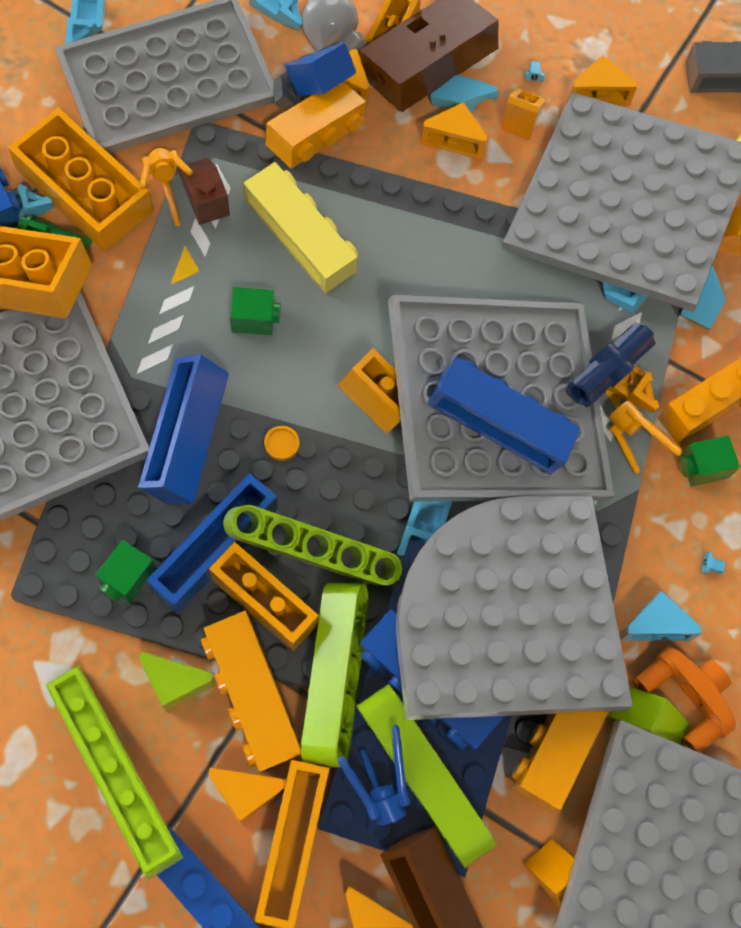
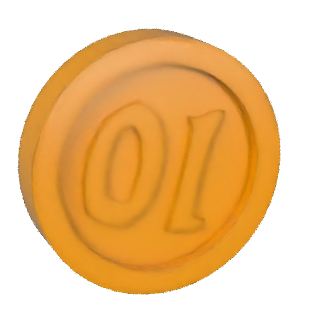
M288 426L273 427L265 436V451L275 460H289L299 450V437Z

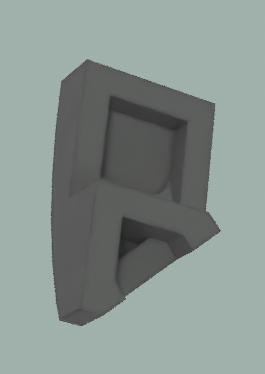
M287 71L274 80V104L282 110L287 111L304 100V95L297 96Z

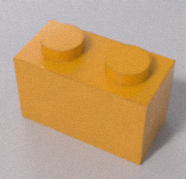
M372 348L346 374L337 386L387 434L401 421L396 371Z

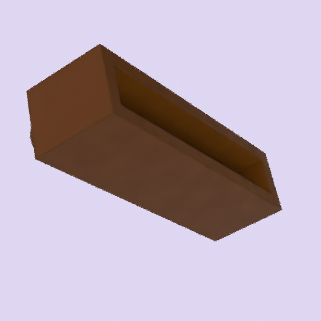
M436 827L408 834L380 854L413 928H482Z

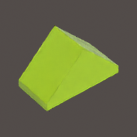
M141 651L139 660L165 711L214 687L216 679L213 673Z
M629 687L633 706L625 711H610L607 717L613 722L621 720L679 745L690 725L667 698Z

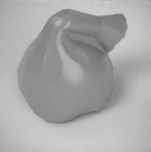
M309 0L302 15V25L307 38L316 52L345 41L348 50L357 49L360 55V49L367 45V42L363 40L362 34L355 32L359 20L358 12L351 0Z

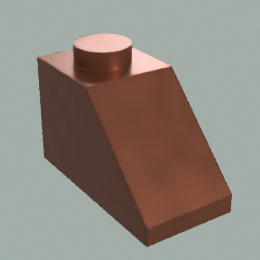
M209 158L187 164L193 171L192 175H187L177 167L199 225L230 215L228 194L217 167Z

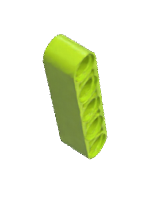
M244 505L232 508L224 517V530L229 537L368 584L391 585L398 581L402 574L401 561L391 552L256 506ZM242 512L246 513L251 519V527L246 533L241 532L236 524L237 518ZM277 524L281 525L286 533L285 540L280 545L275 543L272 537V530ZM312 536L317 538L320 545L319 551L315 556H312L307 549V542ZM346 548L350 549L353 555V561L348 567L341 560L342 552ZM380 559L386 566L385 574L381 578L375 572V565Z
M328 582L323 590L301 742V758L304 763L341 768L338 759L344 757L348 761L362 660L360 655L363 652L359 644L365 636L369 605L368 589L363 583Z
M386 685L357 705L359 712L394 764L392 726H399L405 781L462 866L467 868L496 847L497 843L418 725L414 720L405 719L404 705L390 685Z

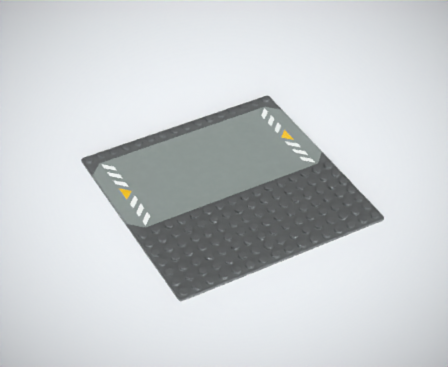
M211 123L192 128L180 159L186 164L209 158L218 169L228 194L230 215L199 225L176 168V173L170 185L181 225L179 227L174 225L167 198L165 197L106 351L149 448L176 357L201 354L229 373L194 503L168 505L138 489L146 458L47 501L12 589L11 597L20 604L208 659L201 643V639L206 637L203 628L245 611L242 606L215 582L210 580L177 615L150 590L147 582L131 604H128L121 598L116 603L99 590L102 585L97 580L95 574L122 539L151 558L157 570L249 473L277 496L278 509L275 512L276 514L391 552L402 563L404 555H398L397 552L414 502L409 500L401 421L386 434L337 386L346 374L372 348L395 369L388 300L392 295L582 303L585 309L592 358L611 341L614 343L631 325L636 322L640 325H647L654 333L656 344L635 364L643 369L645 373L651 372L653 378L651 387L654 399L658 400V404L681 307L647 297L633 314L605 299L601 281L503 250V241L518 208L320 153L314 154L309 161L302 162L291 169L266 146L265 138ZM274 162L283 171L288 170L292 174L299 190L303 194L308 193L313 198L320 214L324 218L326 216L329 217L335 224L340 237L344 241H350L358 252L357 272L326 294L244 199L243 182ZM233 287L274 290L275 303H281L280 324L273 323L272 335L232 333L230 311ZM607 389L599 397L614 497L608 501H593L612 601L614 603L652 435L643 427L631 437L627 433L623 434L640 468V473L635 474L617 439L609 431L614 425L609 416L626 400ZM636 406L645 418L653 424L655 423L657 410L651 413ZM288 426L297 433L299 437V450L293 458L286 461H278L266 453L264 439L267 432L273 427ZM452 501L446 522L457 514L487 501ZM279 524L272 530L273 540L278 545L282 544L286 537L284 528ZM312 536L307 542V549L312 556H315L319 551L320 545L317 538ZM247 543L242 547L318 615H320L323 590L328 582L365 584L369 594V605L364 638L386 614L395 583L391 585L368 584ZM348 548L344 549L341 555L342 563L346 567L350 566L353 561L352 552ZM381 559L375 565V572L379 578L384 576L386 571L385 563ZM249 613L274 678L309 689L318 625L299 647L292 652ZM363 659L361 660L356 703H358L369 665ZM548 714L512 715L503 746L529 754L533 746L528 743L529 738L538 723L544 724Z

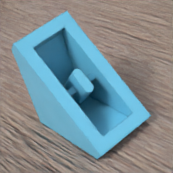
M660 591L620 633V641H692L701 634V626L664 592Z

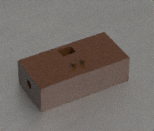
M437 0L360 49L361 63L368 83L401 112H404L443 86L455 75H460L499 48V20L474 0Z

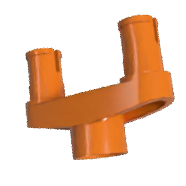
M666 647L656 655L655 662L633 679L638 690L652 693L668 679L672 678L703 714L704 720L681 739L684 746L701 753L719 737L725 738L736 728L735 718L720 694L731 685V679L723 667L712 659H708L697 667L678 650Z

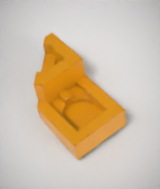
M634 364L635 368L614 387L610 386L608 390L624 400H630L634 405L653 413L658 409L659 404L658 400L654 399L651 381H653L651 372L645 373L643 369Z

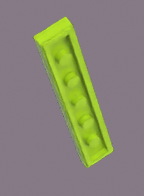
M79 665L46 684L45 686L146 879L153 878L183 859L184 857Z

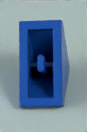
M345 41L285 64L297 96L325 94L357 73Z

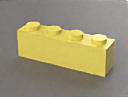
M274 162L243 182L245 201L325 294L357 272L358 252L354 245L340 237L333 221L326 216L324 218L320 214L313 198L308 193L303 194L299 190L294 177L288 170L283 171Z

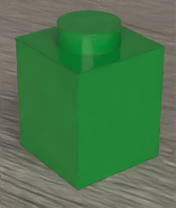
M233 287L230 311L232 333L272 335L273 323L280 324L281 303H275L274 290Z
M729 435L690 443L680 455L679 460L681 472L684 477L688 478L691 487L729 479L740 468Z
M122 539L95 576L102 585L99 590L105 596L116 603L121 598L128 604H131L146 584V580L155 572L156 567L151 558Z

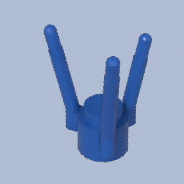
M398 725L392 726L397 790H394L392 784L381 786L366 749L360 750V756L374 789L370 792L372 799L344 757L338 759L344 774L366 806L370 820L375 819L377 825L390 824L403 818L406 815L404 806L411 803L406 791L402 742Z

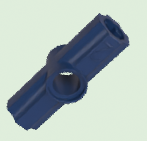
M636 322L623 332L614 343L611 341L589 361L590 365L567 385L570 392L569 396L574 402L587 408L596 402L610 386L614 387L635 368L634 364L656 344L652 330L647 325H640Z

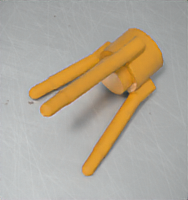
M157 148L151 151L148 157L142 158L143 169L139 188L142 190L146 188L149 172L155 180L162 182L174 225L179 227L181 222L169 180L176 173V165L187 175H192L193 171L179 158L176 150L169 152L167 149Z
M630 400L621 404L609 416V419L614 424L609 431L617 439L635 474L640 473V468L623 435L624 433L631 437L643 427L676 456L682 454V448L645 418Z

